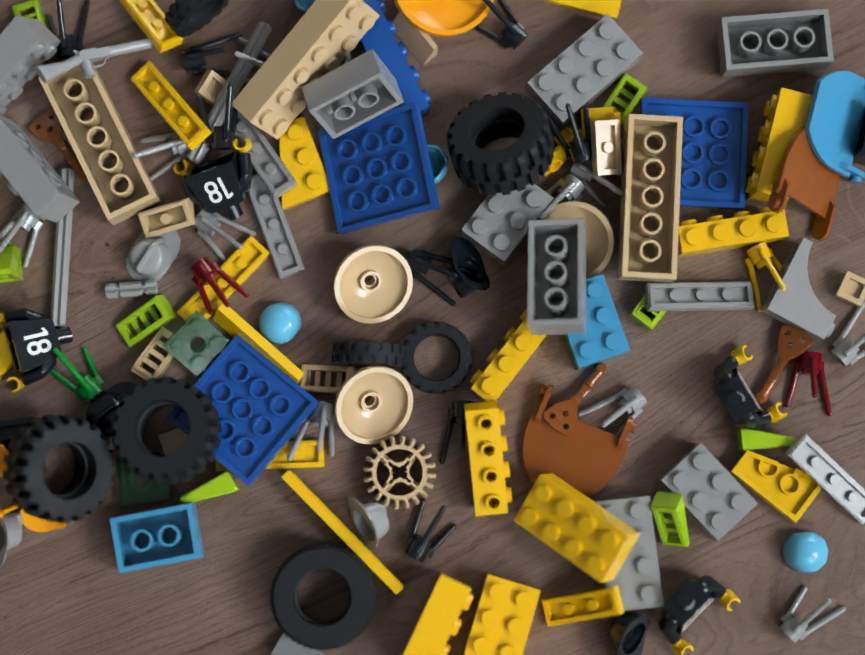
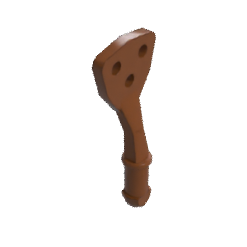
M54 109L40 115L29 126V130L42 141L55 144L64 154L67 164L74 170L77 178L82 182L88 181L77 156L71 152L63 139V128Z
M789 325L781 327L777 340L779 356L776 365L770 374L766 376L765 382L755 395L759 404H763L768 400L769 394L774 386L778 384L779 376L788 361L803 354L812 345V338L801 329ZM802 339H805V340H806L805 343H800V342H801ZM793 344V347L788 348V345Z
M604 363L597 364L587 379L583 380V385L575 396L570 400L556 403L544 412L543 418L554 430L565 436L572 434L578 418V406L582 398L590 390H593L601 377L606 374L607 366ZM566 411L568 416H563V412ZM554 414L555 418L551 419L549 415ZM567 424L569 428L564 429L563 425Z

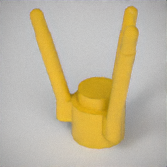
M766 242L748 249L746 252L749 258L744 260L752 281V289L758 312H762L760 311L762 303L754 266H757L758 270L767 266L782 291L786 289L773 266L774 264L780 272L782 264L775 257L772 249L768 248Z

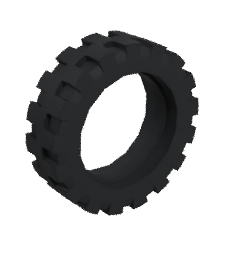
M175 0L176 2L171 4L168 8L169 11L165 13L166 18L164 20L178 37L190 36L196 30H201L205 24L208 25L213 21V18L218 16L222 12L221 10L228 5L229 0Z
M428 322L416 327L406 337L403 344L405 346V356L402 370L407 380L417 389L429 394H444L456 389L465 381L472 365V349L466 336L457 327L445 322ZM430 336L448 338L455 344L459 353L457 369L451 376L443 380L425 378L418 372L414 364L416 347L422 340Z
M377 342L332 343L331 364L360 368L376 365L403 368L405 346Z

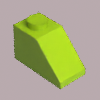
M9 242L0 253V283L23 281L21 249L12 245V242Z

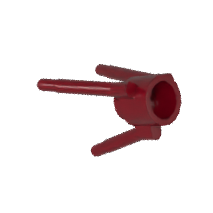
M208 257L198 260L191 266L190 271L194 275L192 280L199 290L209 315H213L214 312L203 284L204 286L210 285L225 307H230V303L215 283L218 277L217 274L244 297H249L247 291L226 274L217 262L211 263Z
M804 352L800 355V360H794V371L785 407H790L800 370H802V375L811 376L813 398L817 397V375H819L826 414L831 416L832 411L822 353Z

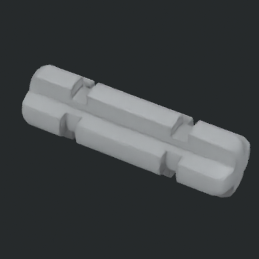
M145 280V283L132 281L120 282L119 285L116 283L105 285V295L109 299L118 298V296L123 298L143 296L144 294L147 296L158 294V283L156 280Z

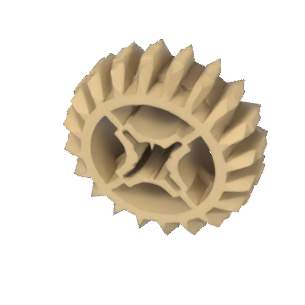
M392 436L390 437L391 445L388 447L381 440L379 443L383 450L379 452L377 448L373 447L371 451L377 456L375 459L369 456L365 459L373 463L372 468L363 467L364 472H371V477H365L363 479L364 482L373 481L374 484L367 491L371 493L377 489L379 493L374 497V500L378 501L382 496L386 497L383 503L385 507L389 505L390 500H394V509H399V501H404V507L408 509L410 508L408 500L411 498L418 505L420 501L416 496L419 493L424 498L428 497V494L423 491L424 486L430 489L434 487L432 483L427 482V478H436L435 473H428V468H434L436 464L434 462L427 464L425 461L432 454L429 452L423 456L420 453L425 448L424 444H421L418 449L413 448L416 443L414 438L410 440L409 445H405V436L400 437V444H396L395 438ZM394 450L411 452L400 463L392 461L386 455ZM417 458L423 470L420 484L409 473L410 467ZM380 461L390 471V476L383 486L380 485L377 477V468ZM410 461L406 466L407 471L405 473H407L406 477L411 482L409 483L406 479L399 477L390 484V481L394 478L392 476L394 472H392L393 468L389 463L400 468ZM399 482L406 483L414 490L402 496L388 493Z

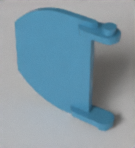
M834 71L827 73L816 81L805 132L814 154L824 166L844 177L850 178V182L860 184L861 180L865 179V172L852 166L865 113V79L850 71Z

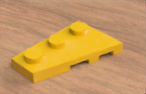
M303 116L295 119L289 125L287 131L279 137L280 159L298 183V185L282 195L283 210L330 193L327 175L305 118Z
M749 450L743 453L729 472L792 523H796L822 489L804 471L780 464L778 461Z

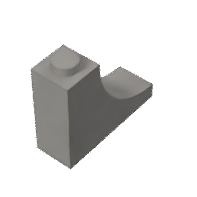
M803 237L794 242L779 272V276L786 289L782 291L775 281L760 311L786 325L801 329L816 341L824 340L825 337L828 338L835 328L833 321L836 315L820 303L812 290L807 269L808 256L813 242Z

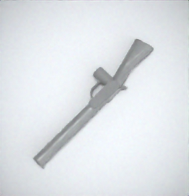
M149 38L97 49H85L80 52L73 50L75 55L67 60L35 66V71L41 80L46 83L81 65L85 79H91L96 76L94 69L104 66L106 59L156 47ZM104 60L103 64L92 66V62Z

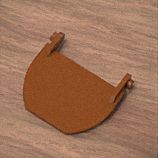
M805 126L793 136L785 150L777 179L772 186L768 208L774 213H780L785 209L788 197L816 214L812 235L815 239L823 241L830 235L836 212L835 201L840 174L824 166L816 157L808 142Z
M551 384L548 387L543 385L539 395L544 398L542 401L538 399L523 441V460L531 483L535 484L540 474L553 473L589 498L603 489L616 474L631 440V437L627 436L628 432L634 433L638 423L633 422L634 418L628 416L619 437L577 420L572 434L565 436L554 430L543 418L544 412L549 409L546 405L554 388V385ZM554 414L549 415L551 419L555 418ZM567 424L563 425L564 429L569 428Z

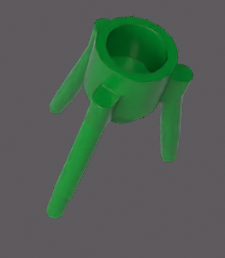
M57 347L53 348V352L77 379L78 383L76 385L78 387L55 369H52L50 373L72 390L80 400L85 399L89 403L105 390L101 386L104 380L100 377L87 348L83 347L82 352L93 378L90 375L83 378Z

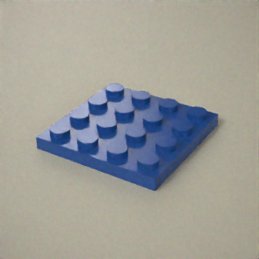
M642 97L640 114L683 117L680 207L743 210L745 208L749 103Z
M414 102L390 109L335 139L325 129L318 130L338 234H346L440 209L418 103Z
M238 335L232 339L194 385L210 398L212 405L217 408L219 413L218 422L222 424V432H219L218 438L221 439L220 448L216 447L214 450L215 459L249 487L253 485L320 403ZM175 407L167 418L189 436V417L182 409Z

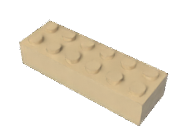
M316 0L234 99L232 105L249 122L278 140L307 105L302 87L338 68L350 51L357 46V43L365 33L373 27L380 15L363 0Z
M81 65L46 83L38 77L107 220L112 225H116L139 212L161 203V199L140 157L133 158V154L137 153L135 146L97 69H94L96 76L91 79H85Z
M628 114L624 119L621 190L624 192V195L621 196L617 280L667 283L677 280L683 117Z

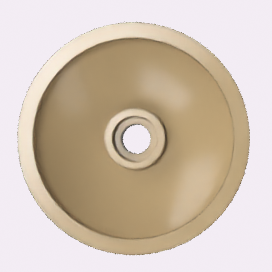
M567 201L556 205L543 220L584 219L586 228V279L598 275L607 266L614 251V232L609 220L599 209L585 202Z
M366 245L351 252L340 263L334 276V296L339 307L351 319L369 324L383 322L395 316L406 305L412 292L413 276L408 262L396 250L384 245ZM372 275V279L369 282H365L366 276Z
M376 365L362 368L348 377L337 393L334 406L336 421L344 434L358 443L378 444L381 440L385 442L390 437L397 435L408 422L413 409V393L408 381L399 372L390 367ZM371 396V399L365 402V398Z

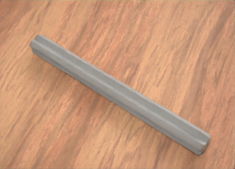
M262 21L258 22L242 53L257 59L272 31L271 26ZM241 58L238 59L207 117L211 132H214V127L221 126L225 119L228 84L233 85V102L254 64ZM205 139L193 151L190 149L187 158L193 163L201 164L212 143H206Z
M70 168L60 169L59 176L74 193V170ZM73 209L56 223L50 319H53L55 327L66 325Z

